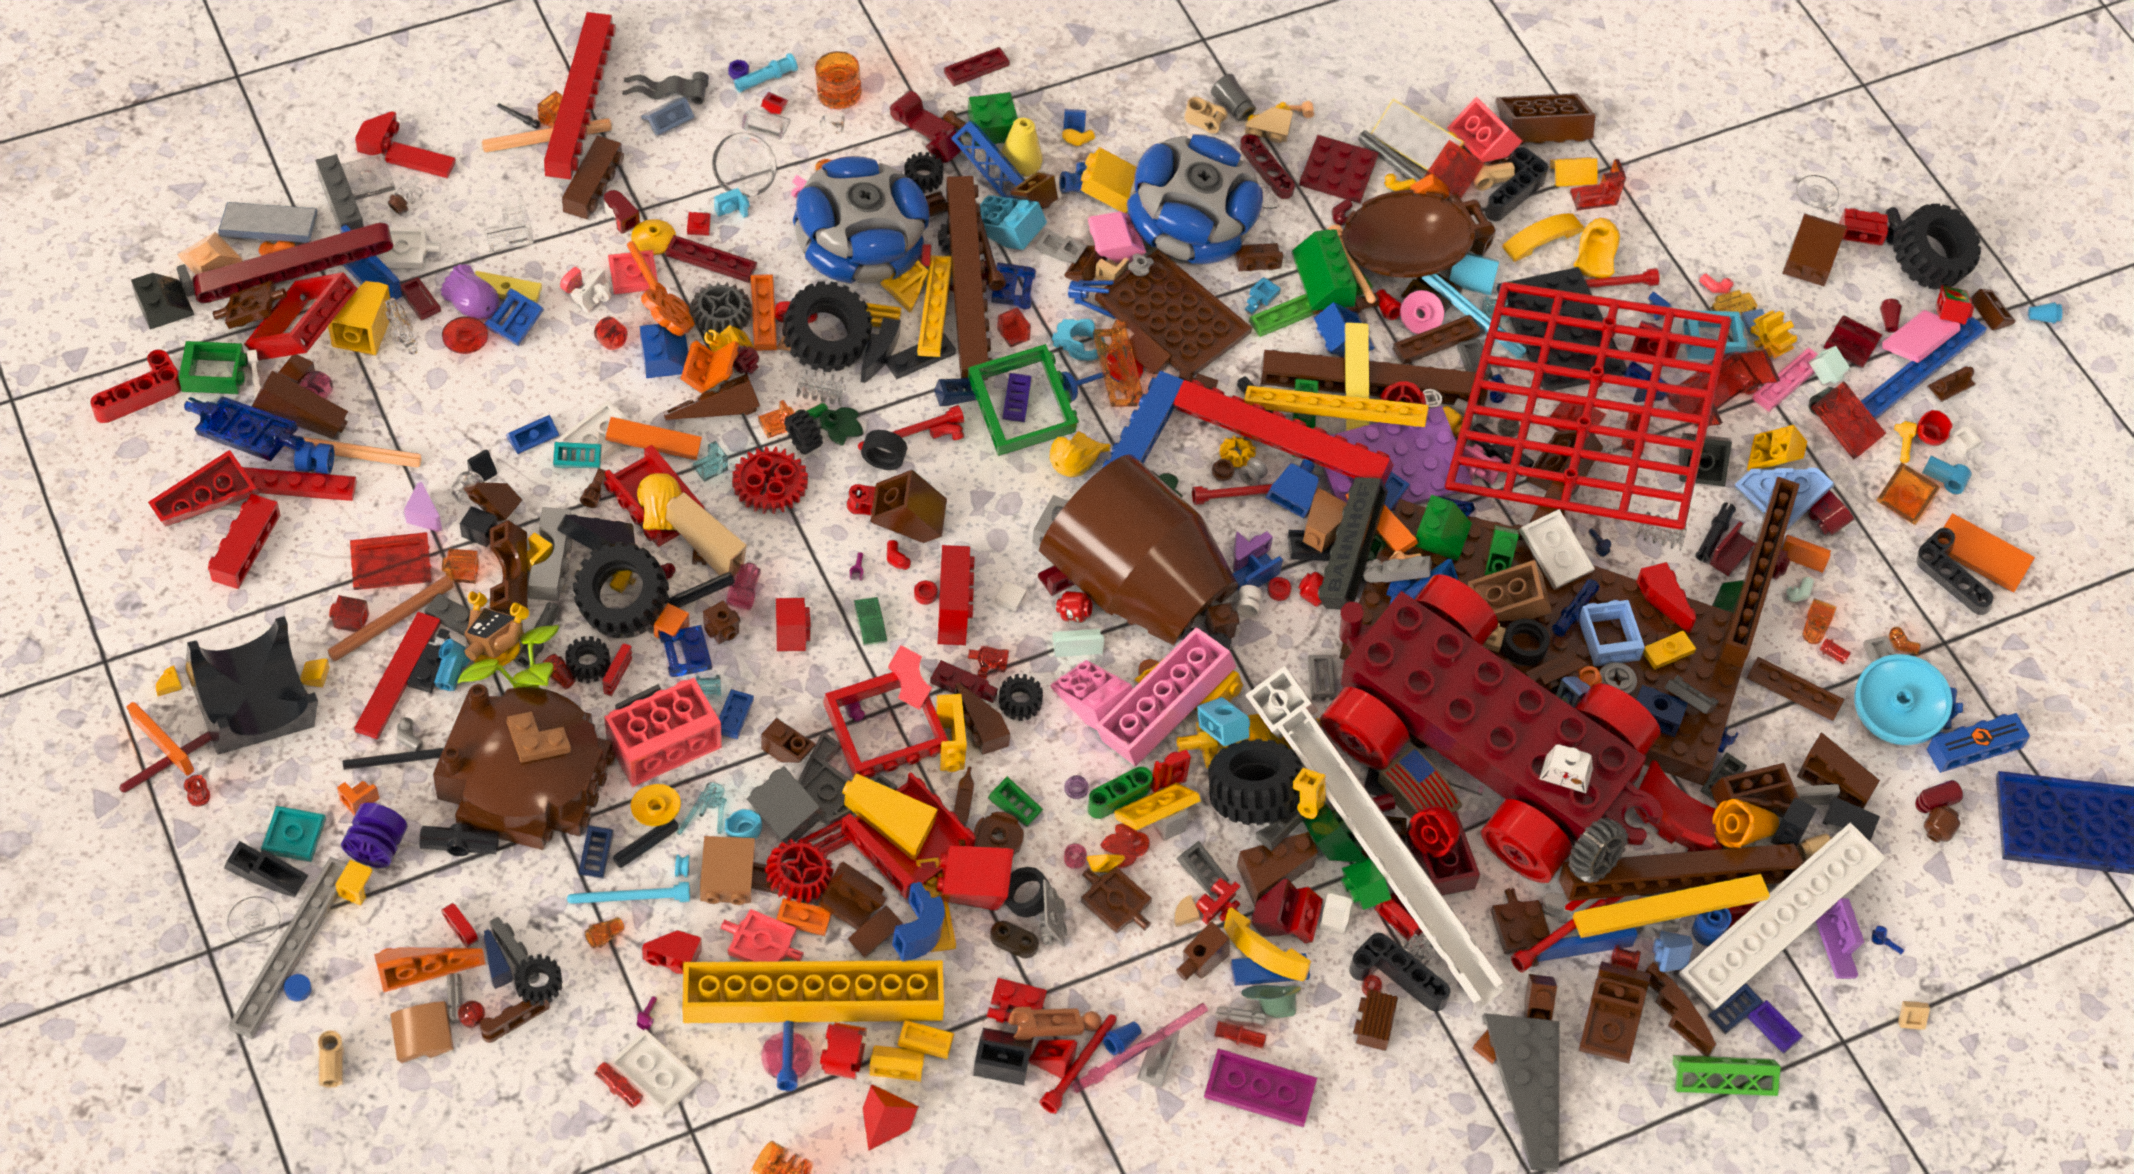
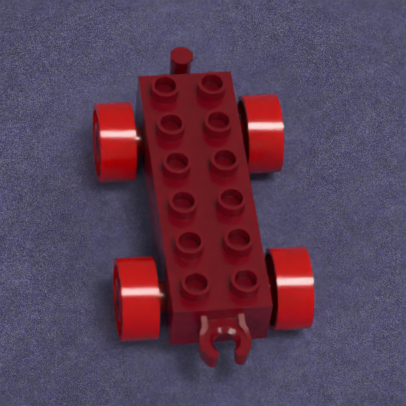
M1441 574L1432 576L1415 599L1401 591L1373 626L1362 624L1364 611L1361 604L1348 602L1342 606L1339 638L1348 645L1352 653L1343 664L1341 685L1344 688L1320 716V723L1329 738L1346 754L1370 768L1384 770L1407 743L1409 733L1420 739L1506 799L1482 828L1481 837L1486 846L1500 861L1523 877L1538 883H1548L1551 881L1570 856L1571 849H1573L1572 845L1575 847V842L1580 838V834H1583L1587 827H1590L1594 821L1597 822L1600 818L1608 817L1621 824L1628 834L1627 844H1644L1647 832L1642 828L1630 826L1625 820V812L1631 808H1639L1646 813L1649 821L1654 824L1659 823L1663 816L1660 803L1651 794L1634 786L1645 763L1646 753L1660 736V727L1653 715L1635 698L1611 685L1597 683L1590 687L1577 706L1573 708L1483 646L1498 626L1496 614L1477 592L1450 576ZM1555 745L1576 748L1579 751L1592 755L1593 771L1586 793L1540 779L1546 756Z

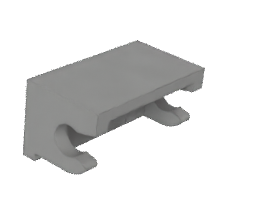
M1162 1026L1157 1027L1156 1032L1152 1035L1137 1080L1162 1088L1177 1046L1180 1031L1173 1029L1170 1034H1166L1163 1032Z

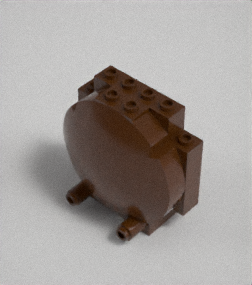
M475 684L466 695L433 772L437 799L459 805L455 814L456 823L466 824L473 830L499 831V839L544 850L546 842L552 840L554 830L580 837L583 829L588 828L591 820V808L597 806L600 786L604 787L606 783V770L608 766L613 765L616 753L613 752L612 741L597 738L595 724L592 723V714L584 712L576 703L559 693L542 688L517 687L507 689L503 696H489L486 686ZM532 712L539 732L564 727L571 746L570 753L521 763L507 725V717Z

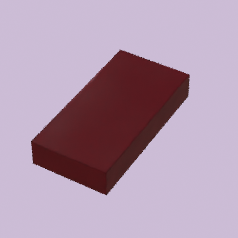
M419 277L400 285L402 296L421 321L441 312V306Z

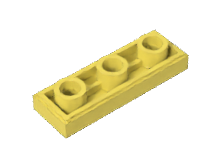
M481 271L475 272L476 276L495 288L500 299H506V293L512 288L537 303L542 290V283Z

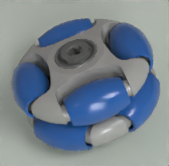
M1193 134L1191 139L1188 136H1179L1153 144L1142 155L1136 167L1134 182L1127 201V210L1136 232L1151 247H1157V249L1165 254L1181 260H1188L1192 264H1212L1230 258L1241 249V244L1247 237L1249 230L1255 225L1260 216L1263 204L1262 188L1258 185L1257 178L1249 164L1245 160H1240L1241 153L1230 144L1208 135Z
M846 156L823 164L822 168L817 170L807 180L803 189L797 195L793 224L798 243L805 254V259L818 272L842 283L853 284L856 280L858 283H876L889 279L893 273H895V276L892 279L900 277L911 270L922 253V245L924 244L922 234L929 225V206L925 194L913 179L907 178L900 171L883 163L878 164L872 158Z

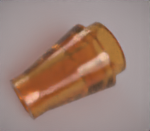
M619 917L589 925L588 929L584 932L585 938L592 948H602L618 933L623 931L625 927Z

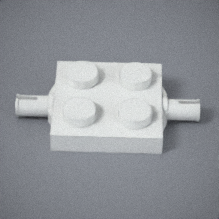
M389 227L394 247L386 253L379 254L377 257L388 268H423L424 257L427 252L440 253L441 243H427L426 228Z

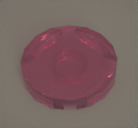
M783 1032L771 1036L765 1042L761 1051V1061L765 1072L776 1079L777 1074L782 1069ZM794 1032L793 1069L799 1079L807 1073L813 1063V1049L806 1038Z

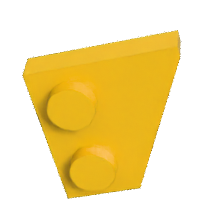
M917 260L908 272L896 279H892L895 276V273H893L889 279L882 280L880 284L910 313L928 275V270Z

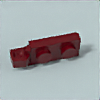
M940 660L930 678L931 684L954 694L956 684L960 683L980 699L993 703L997 697L998 688L990 685L989 681Z

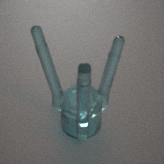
M715 782L706 784L704 792L700 793L697 802L677 831L678 835L683 833L702 803L703 806L699 813L700 817L704 816L707 808L714 809L719 806L717 833L721 834L724 807L727 801L723 797L725 789L722 785Z

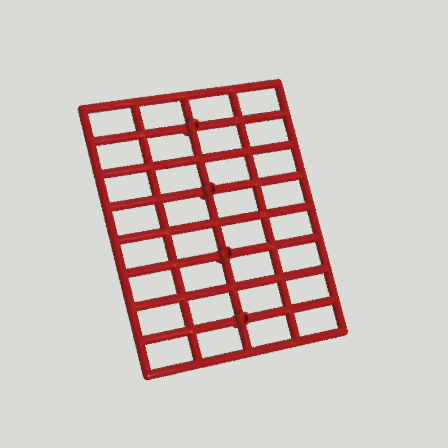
M1503 282L1499 290L1449 467L1445 489L1683 530L1688 518L1730 330L1731 318L1723 315ZM1508 291L1554 298L1551 313L1504 307ZM1563 300L1609 307L1608 315L1603 319V322L1561 316L1559 314ZM1618 308L1664 315L1662 331L1616 324ZM1501 316L1548 322L1544 338L1497 331ZM1674 317L1721 324L1718 340L1671 333ZM1560 324L1602 331L1600 347L1553 340L1556 325ZM1615 333L1656 339L1659 340L1656 356L1609 349L1610 340L1615 336ZM1501 340L1539 346L1541 350L1538 361L1536 363L1492 356L1491 352L1494 341ZM1668 341L1716 349L1713 364L1666 358ZM1550 348L1597 356L1595 366L1590 371L1548 365L1546 363ZM1606 357L1652 364L1653 369L1650 381L1604 374L1603 368ZM1488 364L1535 371L1531 387L1484 380ZM1662 366L1709 373L1707 390L1660 383ZM1547 373L1589 380L1590 386L1587 397L1540 389L1543 374ZM1603 383L1647 389L1644 406L1596 398L1598 388ZM1481 389L1528 396L1524 413L1477 405ZM1656 392L1704 399L1701 415L1653 408ZM1537 398L1584 405L1583 414L1577 421L1534 415L1533 412ZM1593 408L1641 415L1638 431L1591 424ZM1474 414L1520 421L1521 425L1517 438L1470 431ZM1650 417L1699 424L1695 441L1647 433ZM1530 423L1577 431L1574 448L1526 440ZM1590 433L1635 440L1631 457L1584 450L1583 447ZM1467 439L1514 447L1510 464L1462 456ZM1644 442L1693 450L1689 467L1641 459ZM1523 449L1571 457L1569 468L1564 473L1519 466ZM1580 459L1629 466L1625 483L1578 476ZM1463 465L1507 473L1503 490L1455 482L1459 466ZM1638 468L1687 476L1684 492L1679 493L1634 485ZM1522 475L1563 482L1564 488L1561 500L1512 492L1516 476ZM1577 485L1623 492L1619 510L1570 502L1572 491L1577 488ZM1632 494L1681 502L1678 519L1628 512Z

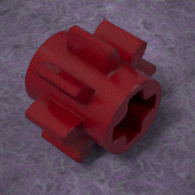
M739 346L737 349L738 356L734 360L733 368L740 374H752L759 368L756 364L759 362V355L752 347L746 348L744 346L741 348Z

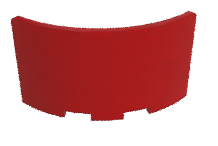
M1653 760L1639 789L1651 794L1660 803L1663 816L1659 823L1654 824L1649 821L1643 810L1634 808L1638 816L1645 824L1649 822L1658 830L1657 835L1670 844H1673L1675 841L1687 847V852L1723 849L1724 845L1718 841L1714 832H1717L1716 824H1713L1716 808L1694 799L1678 788L1665 775L1658 762Z

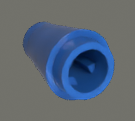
M1132 1021L1107 1032L1106 1037L1103 1039L1105 1048L1112 1055L1123 1054L1141 1035V1028L1136 1022Z

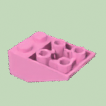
M1088 660L1078 664L1074 669L1050 685L1052 690L1087 725L1094 729L1133 690L1130 683Z

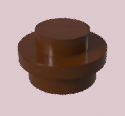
M390 195V200L387 204L399 215L408 211L406 206L408 202L401 195Z
M1219 459L1213 464L1212 475L1216 479L1227 481L1234 476L1235 468L1231 461Z

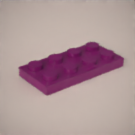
M1218 1048L1203 1098L1304 1128L1317 1077Z

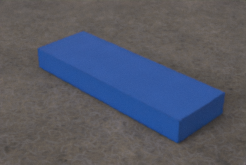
M1300 953L1307 958L1306 953ZM1250 958L1231 960L1234 986L1298 981L1278 975ZM1310 971L1308 972L1306 980L1310 979Z

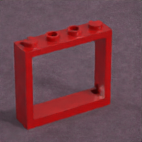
M344 272L297 280L286 291L287 297L281 298L271 310V315L260 323L244 345L249 350H256L258 360L307 353L358 288ZM301 294L305 296L303 301L300 299ZM317 299L292 331L284 333L309 300Z
M894 672L825 693L823 704L853 778L855 774H859L870 779L876 773L882 771L892 772L900 765L906 763L908 765L916 764L921 761V758L928 756L932 758L937 757V754L941 753V743L948 741L928 695L922 708L935 739L864 762L860 761L839 707L901 688L900 681Z

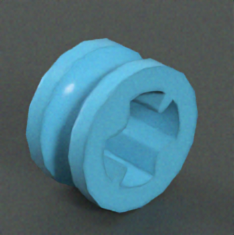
M680 854L676 855L675 877L684 875L685 878H688L690 855L681 857Z

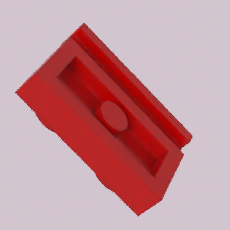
M1187 749L1181 752L1175 751L1170 753L1162 763L1155 761L1151 784L1154 793L1159 791L1160 788H1166L1174 783L1182 784L1187 781L1191 760Z

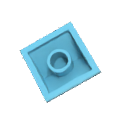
M1468 253L1461 261L1452 266L1449 280L1463 289L1491 295L1499 260Z

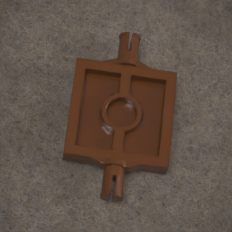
M272 281L233 293L230 295V300L224 308L213 311V317L215 320L226 317L225 324L229 329L242 327L256 320H263L271 315L273 302L287 297V292L284 288L275 291V285Z
M1115 866L1109 873L1100 877L1091 871L1090 868L1083 872L1082 877L1088 880L1092 886L1081 897V902L1115 933L1120 932L1127 924L1132 922L1138 924L1144 931L1149 928L1151 922L1141 913L1152 902V897Z
M1508 888L1504 891L1508 901L1507 904L1493 905L1490 909L1504 954L1516 953L1519 950H1529L1550 935L1540 901H1518L1514 888H1511V890ZM1537 957L1534 958L1533 967L1539 965Z

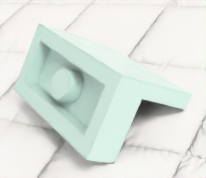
M1100 629L1059 631L1052 634L1055 657L1103 653L1104 635H1101Z

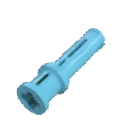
M788 53L782 59L770 61L769 65L735 79V88L740 93L772 78L779 79L787 72L797 71V62L794 56Z

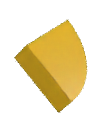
M174 665L165 669L164 674L156 683L158 697L182 689Z

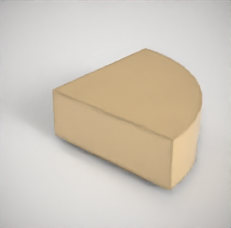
M1191 895L1182 899L1176 907L1174 917L1176 927L1200 919L1199 912Z

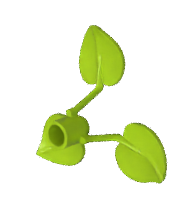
M559 625L536 627L521 636V643L528 644L529 669L518 672L512 678L501 665H498V659H485L466 668L458 678V684L482 680L491 676L496 671H500L514 688H539V685L548 686L554 666L550 662L534 664L533 647L535 644L544 643L551 639L559 630Z

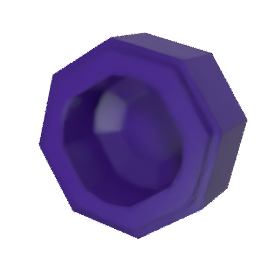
M736 59L730 62L728 75L733 80L749 74V65L746 61Z

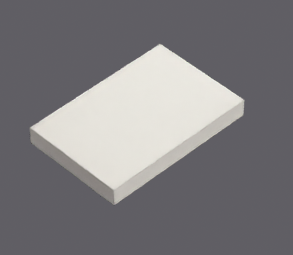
M606 401L557 439V442L602 444V462L624 445L605 440L610 417L632 420L609 401ZM572 450L573 459H576V450ZM581 450L580 461H585V450ZM590 450L589 462H594L595 450Z
M1560 509L1519 529L1554 590L1595 570Z
M646 1029L608 1062V1068L662 1117L701 1082L700 1077Z

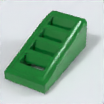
M1008 776L988 796L992 803L1006 813L1013 815L1026 827L1043 811V808ZM1004 791L1008 792L1006 797L1002 795ZM1012 796L1016 798L1013 803L1009 801ZM1022 802L1024 806L1020 810L1017 809L1016 806ZM1028 808L1032 809L1033 811L1027 817L1023 814Z

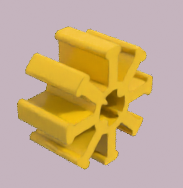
M1774 310L1754 319L1753 322L1756 325L1750 327L1751 334L1754 333L1760 338L1754 341V345L1756 348L1764 345L1763 356L1766 358L1773 356L1775 359L1793 350L1794 346L1792 344L1797 342V335L1788 332L1794 325L1791 320L1784 323L1785 314L1782 311L1774 313Z

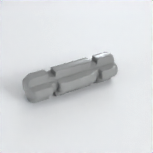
M450 973L447 975L449 1021L451 1023L462 1022L461 975L459 973Z
M1219 1006L1216 1009L1215 1019L1217 1022L1226 1023V1020H1228L1231 1024L1246 1026L1254 1024V1027L1263 1028L1266 1022V1014L1263 1012H1255L1253 1014L1252 1011L1235 1008L1228 1010V1007Z

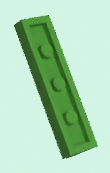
M1673 1055L1672 1065L1676 1069V1092L1778 1096L1781 1066L1774 1059ZM1683 1072H1692L1699 1077L1692 1085H1682ZM1713 1073L1720 1074L1724 1078L1717 1086H1710L1705 1081ZM1738 1074L1746 1075L1750 1080L1743 1087H1735L1730 1081ZM1764 1075L1772 1076L1771 1089L1760 1088L1756 1082Z

